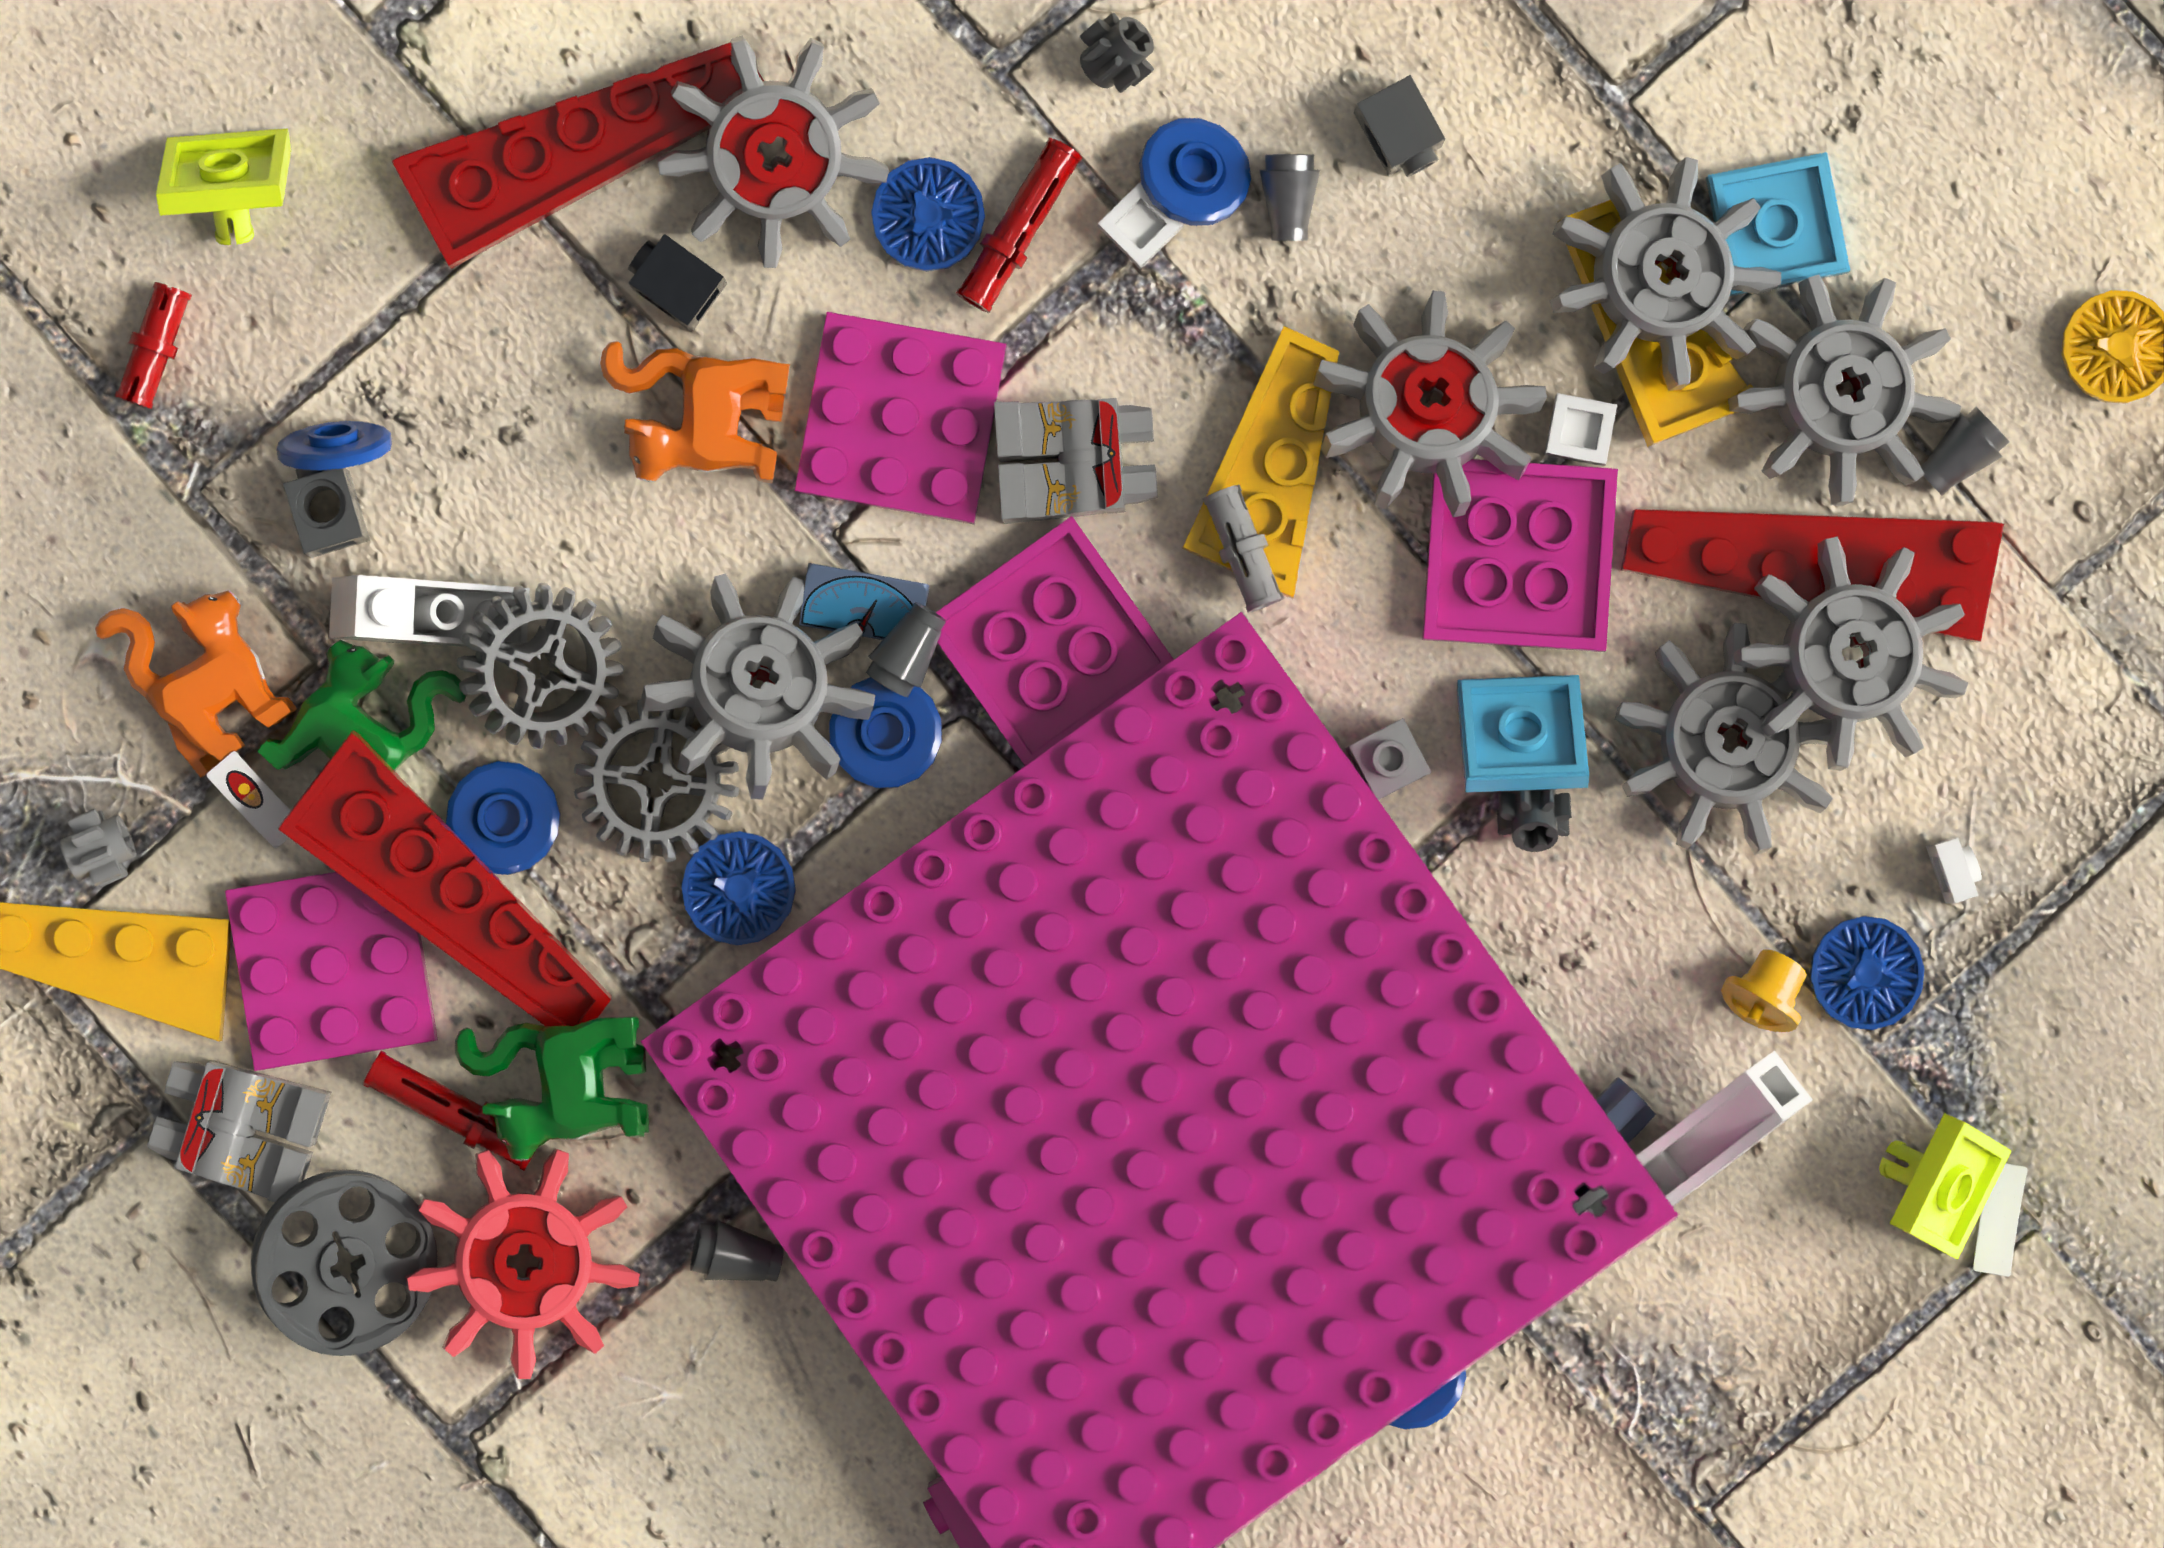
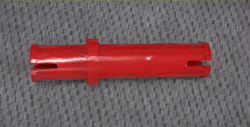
M1049 137L1038 160L1019 188L993 234L986 233L980 245L983 251L962 286L956 292L961 299L983 312L990 313L993 304L1014 269H1022L1027 260L1024 254L1051 210L1070 175L1082 160V156L1063 142Z
M380 1051L363 1082L364 1086L373 1088L412 1109L414 1112L465 1138L463 1144L474 1149L478 1144L519 1166L521 1170H526L531 1159L517 1161L510 1158L505 1144L497 1137L494 1117L483 1114L480 1104Z

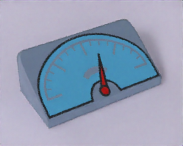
M808 563L799 625L835 631L836 629L857 623L863 632L862 637L883 640L903 616L911 610L915 602L924 606L927 605L930 586L919 582Z

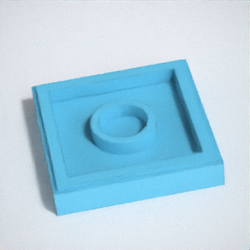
M1827 152L1711 174L1706 177L1714 222L1718 221L1733 205L1752 198L1761 207L1749 225L1729 235L1726 239L1731 251L1733 266L1745 268L1764 267L1781 272V285L1778 287L1796 284L1818 274L1822 279L1848 274L1851 271ZM1731 290L1730 296L1747 292Z
M1579 675L1457 680L1465 792L1588 788L1589 767Z

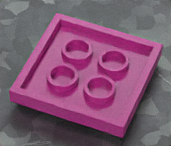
M827 312L794 491L800 494L975 525L995 414L994 402H997L1007 344Z
M1471 459L1462 465L1470 485L1471 503L1465 515L1458 517L1452 516L1443 498L1437 473H1433L1422 640L1605 652L1607 648L1618 469L1529 463L1521 478L1516 480L1500 471L1487 460Z
M1072 516L936 612L946 620L945 625L941 629L942 633L938 640V645L1024 766L1174 660Z
M337 872L225 890L254 1071L438 1040L421 934Z

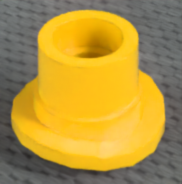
M1765 949L1759 953L1748 973L1744 974L1742 978L1737 976L1727 977L1721 992L1729 1008L1745 1022L1769 1031L1790 1032L1796 1030L1802 1018L1793 1008L1795 1006V998L1807 974L1797 962L1786 955Z

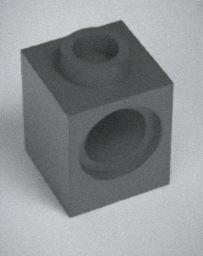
M1411 75L1357 103L1354 114L1388 176L1402 169L1406 177H1410L1439 160L1434 151L1442 147L1445 137Z
M346 468L331 470L296 469L298 479L283 483L305 555L314 558L370 541L349 470ZM333 490L340 499L338 514L328 522H316L310 512L312 499L321 491Z

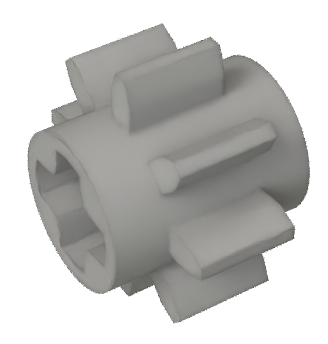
M93 809L68 820L74 834L60 839V846L71 873L78 881L91 876L95 886L100 884L103 887L128 876L123 862L136 857V849L129 830L119 815L105 819L102 810L97 812L96 809Z

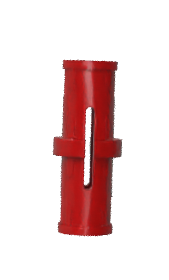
M154 282V290L139 332H132L128 343L134 347L119 389L115 393V397L139 404V406L151 410L168 358L174 360L178 348L173 346L188 301L192 297V294L174 287L169 288L166 284Z

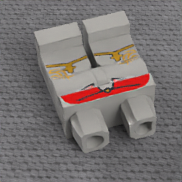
M1117 398L1019 403V401L994 402L997 453L1000 462L1058 458V462L998 465L1001 514L1004 524L1069 518L1071 516L1125 512V505L1138 504L1158 498L1155 464L1122 467L1121 444L1154 442L1151 408L1133 405L1118 406Z
M215 1060L207 1062L206 1065L173 1062L164 1093L195 1102L188 1124L157 1116L147 1148L166 1158L175 1160V1169L191 1174L194 1173L209 1180L226 1184L276 1202L286 1191L305 1180L313 1152L256 1135V1130L284 1138L286 1141L312 1147L316 1145L332 1092L234 1067Z

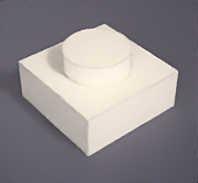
M1141 181L1098 223L1101 231L1139 269L1159 252L1184 226L1182 222L1169 218L1152 204Z
M1557 393L1544 455L1605 466L1617 404Z
M1950 838L1926 846L1946 904H1954L1979 896L1974 882L1982 880V875L1977 858L1970 846L1962 848L1959 838Z

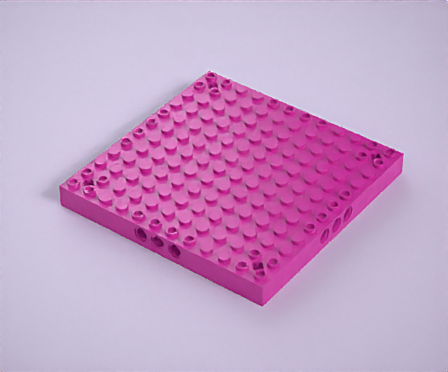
M1242 611L640 1041L991 1548H1217L1678 1218L1676 1210ZM1226 687L1232 694L1240 690L1245 693L1238 698L1242 706L1238 712L1232 714L1227 708H1221L1217 712L1213 709L1215 705L1220 703L1216 694L1221 689ZM725 1044L734 1049L742 1048L743 1054L736 1057L741 1065L734 1072L724 1066L718 1068L716 1065L717 1061L723 1059L718 1050ZM1586 1185L1592 1192L1602 1188L1606 1192L1608 1198L1601 1202L1606 1211L1601 1216L1595 1218L1589 1211L1579 1215L1574 1210L1572 1205L1580 1201L1575 1192L1580 1187Z

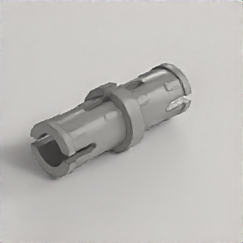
M1234 485L1203 498V501L1208 507L1224 548L1219 551L1221 560L1224 564L1230 563L1245 601V608L1247 613L1273 605L1283 600L1284 596L1279 590L1264 552V548L1269 546L1264 534H1257L1242 496V489L1240 485Z

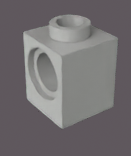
M1404 718L1345 748L1355 769L1378 800L1432 773Z

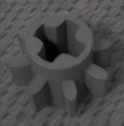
M1111 13L1104 20L1098 19L1080 35L1082 41L1089 46L1080 55L1081 67L1086 76L1101 88L1108 89L1115 86L1117 91L1122 93L1130 85L1135 87L1154 70L1152 65L1146 60L1154 50L1153 39L1145 26L1134 18L1123 17L1119 20L1115 13Z
M1556 789L1500 791L1499 809L1497 810L1498 834L1508 835L1512 833V840L1516 847L1524 851L1540 852L1554 846L1558 840V835L1568 836L1570 834L1569 819L1572 818L1569 793L1556 794Z

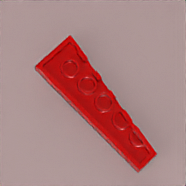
M731 42L663 65L655 71L640 73L614 82L612 86L577 97V95L556 102L554 106L525 116L518 115L498 122L496 126L467 136L463 134L392 160L448 266L452 269L707 131L710 124L700 116L684 110L672 97L671 90L676 82L679 81L696 86L710 99L723 103L729 96L741 89L740 76L731 61ZM758 71L759 77L762 79V81H764L763 78H762V76L760 75V73H759V71Z
M1635 509L1632 511L1621 571L1759 599L1763 598L1754 587L1763 577L1770 574L1786 582L1804 600L1810 601L1825 592L1824 579L1818 564V543L1838 537L1846 556L1847 573L1851 585L1858 584L1875 587L1884 563L1897 550L1905 547L1915 554L1910 573L1898 589L1896 599L1908 609L1913 617L1923 616L1937 606L1961 604L1965 615L1950 628L1931 634L1978 643L1982 639L2004 524L1980 521Z
M354 730L346 737L279 825V831L544 1026H575L596 1019L612 1000V995Z

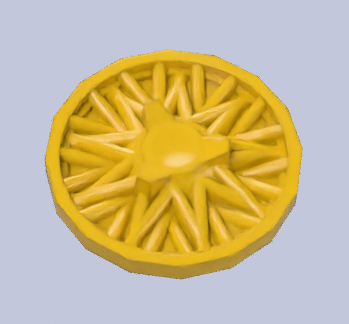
M2111 290L2089 298L2072 313L2063 332L2062 358L2069 377L2085 394L2106 403L2126 404L2149 396L2164 382V312L2153 300L2134 291Z

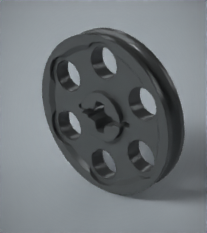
M334 1170L320 1173L299 1182L286 1191L264 1216L256 1233L251 1253L252 1284L259 1304L267 1317L284 1335L296 1344L308 1350L332 1356L366 1353L378 1349L400 1336L418 1318L431 1295V1292L408 1290L405 1276L423 1267H437L438 1264L433 1230L430 1223L417 1210L419 1207L417 1203L389 1180L358 1170ZM352 1187L366 1188L370 1195L368 1210L362 1216L355 1219L343 1217L339 1211L341 1196ZM297 1211L310 1213L314 1221L311 1235L299 1243L286 1241L282 1234V1224L291 1213ZM403 1222L412 1224L416 1230V1241L413 1247L406 1253L399 1255L388 1252L385 1239L390 1228ZM333 1232H335L337 1242L352 1256L358 1255L359 1257L351 1263L352 1273L350 1274L357 1290L356 1293L353 1290L352 1284L338 1270H330V1267L338 1263L337 1252H339L332 1236ZM288 1271L298 1272L302 1276L304 1283L299 1297L288 1303L274 1300L271 1289L277 1276ZM391 1282L402 1284L406 1291V1300L403 1306L397 1312L391 1314L378 1312L375 1306V1296L378 1290ZM332 1307L347 1309L350 1315L348 1329L337 1338L321 1336L318 1329L321 1315Z

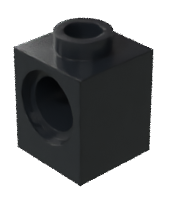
M666 234L661 237L657 244L648 240L637 252L628 267V270L634 274L629 281L631 288L690 332H693L727 285L724 276Z

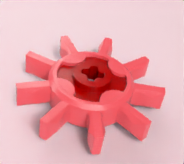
M486 1149L476 1153V1174L485 1187L488 1196L486 1204L475 1211L470 1218L456 1214L443 1202L424 1198L417 1209L430 1224L447 1229L456 1235L458 1239L455 1246L454 1262L442 1267H423L405 1276L407 1288L410 1291L431 1292L444 1286L458 1285L463 1296L470 1304L465 1316L449 1330L442 1348L453 1357L469 1347L481 1327L491 1321L497 1325L511 1328L513 1346L510 1360L515 1376L518 1379H531L536 1362L533 1346L535 1328H540L559 1320L569 1329L577 1344L596 1354L604 1347L597 1328L588 1322L576 1307L587 1284L593 1282L603 1283L621 1289L638 1286L640 1277L639 1273L622 1264H600L591 1261V1249L587 1236L595 1229L614 1222L627 1208L622 1196L617 1195L601 1199L586 1212L574 1216L569 1210L557 1203L559 1188L568 1173L569 1153L558 1149L552 1151L543 1164L541 1180L534 1194H510L503 1181L501 1165L491 1152ZM521 1244H527L528 1252L538 1257L539 1262L537 1267L527 1268L525 1277L518 1278L517 1270L507 1265L506 1260L508 1255L518 1254Z

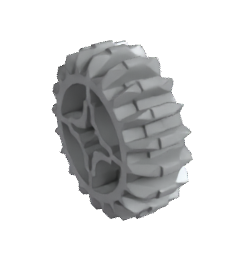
M539 583L536 588L535 601L531 602L526 589L521 585L516 586L513 589L515 606L509 608L508 604L497 595L491 599L492 606L499 613L497 617L491 621L481 612H477L474 615L473 620L485 630L481 638L471 633L463 634L461 642L470 649L476 650V655L459 657L457 659V667L466 672L476 673V675L464 679L459 683V687L464 695L481 693L471 702L469 710L475 717L491 712L485 723V728L490 733L496 734L508 724L506 740L510 744L518 745L528 729L530 745L534 749H542L545 743L546 731H550L554 742L558 746H564L568 740L565 727L572 725L581 736H585L590 730L582 718L589 711L597 719L603 720L606 718V710L597 703L600 695L609 699H616L618 697L619 690L610 683L605 682V677L622 675L624 667L617 661L605 660V657L621 650V643L616 638L607 637L600 639L612 627L611 621L606 616L596 617L590 621L595 612L596 604L588 598L580 601L573 608L575 592L572 589L563 587L553 603L551 587L547 583ZM548 619L546 625L539 626L535 636L527 643L513 644L507 641L503 643L506 637L519 626L534 620ZM567 624L573 626L583 640L587 657L585 672L574 668L571 664L564 661L563 651L567 640L562 635ZM545 653V657L563 674L551 670L546 676L540 672L541 678L535 679V674L518 658L530 662L536 656L541 661L540 654ZM495 660L505 663L509 668L517 671L518 681L515 692L519 696L514 708L502 701L495 687L493 675ZM565 688L576 691L568 701L557 708L544 712H533L535 706L541 707L546 696L555 689Z
M640 699L637 702L640 719L632 721L629 712L624 707L619 706L614 710V713L622 727L614 732L607 723L601 720L595 724L597 732L607 739L602 747L590 741H583L581 749L597 757L594 767L586 764L575 765V774L583 777H592V786L575 789V798L579 800L595 798L597 806L587 809L582 814V818L587 823L596 821L602 816L606 819L607 823L596 834L597 839L601 842L609 840L616 831L621 833L622 837L616 848L618 854L626 856L631 850L634 841L641 842L639 851L640 861L650 862L653 857L654 844H661L662 855L665 861L673 862L676 860L674 842L682 840L687 852L694 855L699 852L698 843L692 836L694 832L699 829L710 840H715L718 837L719 833L716 828L706 822L712 813L720 819L730 820L732 811L717 805L720 794L728 797H737L739 788L731 784H721V775L736 773L739 771V767L735 761L718 763L716 756L730 749V747L720 743L710 752L704 762L707 778L680 773L672 762L673 748L671 744L673 732L689 739L703 726L700 725L697 730L691 727L696 718L692 707H686L679 720L672 719L674 709L660 711L659 716L652 717V711L642 710ZM654 730L653 743H650L648 755L642 763L636 766L610 765L614 755L625 742L640 733ZM662 749L660 763H663V773L676 781L687 782L688 785L686 787L672 785L669 791L661 788L663 796L655 798L652 811L653 798H651L650 787L641 784L640 781L626 779V776L628 774L642 776L645 770L652 772L650 766L659 763L660 751ZM608 783L629 786L638 793L641 799L640 814H642L640 829L626 822L616 811L609 796ZM685 794L704 796L696 812L687 821L675 828L659 831L660 820L663 818L664 809L671 798Z

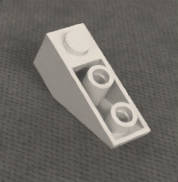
M365 575L332 578L329 639L465 646L461 642L464 633H471L481 638L485 631L473 620L477 612L485 614L491 621L499 615L492 606L491 599L493 597L500 596L508 604L509 608L516 605L513 597L514 587ZM525 588L528 594H530V588ZM528 623L512 631L503 643L506 641L513 644L527 643Z

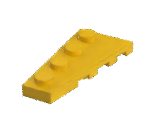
M1611 200L1567 216L1583 220L1607 233L1621 221L1619 213ZM1566 244L1581 283L1588 284L1594 282L1596 257L1584 250ZM1662 262L1657 265L1662 270L1659 279L1667 284L1671 280L1665 276L1666 271L1661 265ZM1601 303L1592 304L1591 308L1606 342L1613 334L1616 324L1609 318ZM1702 329L1686 337L1687 352L1691 364L1690 384L1681 390L1668 391L1663 375L1662 352L1659 342L1635 338L1626 358L1616 366L1647 447L1737 413L1729 411L1728 399L1751 387L1753 388L1751 384L1746 385L1730 361L1733 358L1723 351L1716 341Z
M1284 326L1206 496L1227 487L1240 485L1242 496L1257 534H1264L1269 545L1264 548V552L1279 590L1284 596L1293 599L1332 393L1313 384L1321 360L1337 363L1339 351ZM1203 502L1182 549L1232 571L1230 563L1224 564L1221 560L1219 551L1224 548L1208 507Z
M0 902V969L216 1041H223L231 924L228 919Z

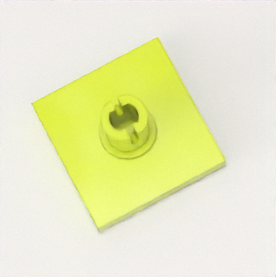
M288 128L168 137L156 190L159 215L213 212L216 242L222 245H231L230 233H233V226L236 244L249 242L255 235L254 228L251 225L249 209L283 206L291 156Z
M1944 1113L1925 1153L1907 1146L1900 1140H1895L1887 1147L1886 1152L1908 1163L1909 1166L1905 1168L1882 1157L1879 1171L1883 1177L1893 1179L1908 1186L1889 1224L1958 1260L2011 1150L1969 1124Z

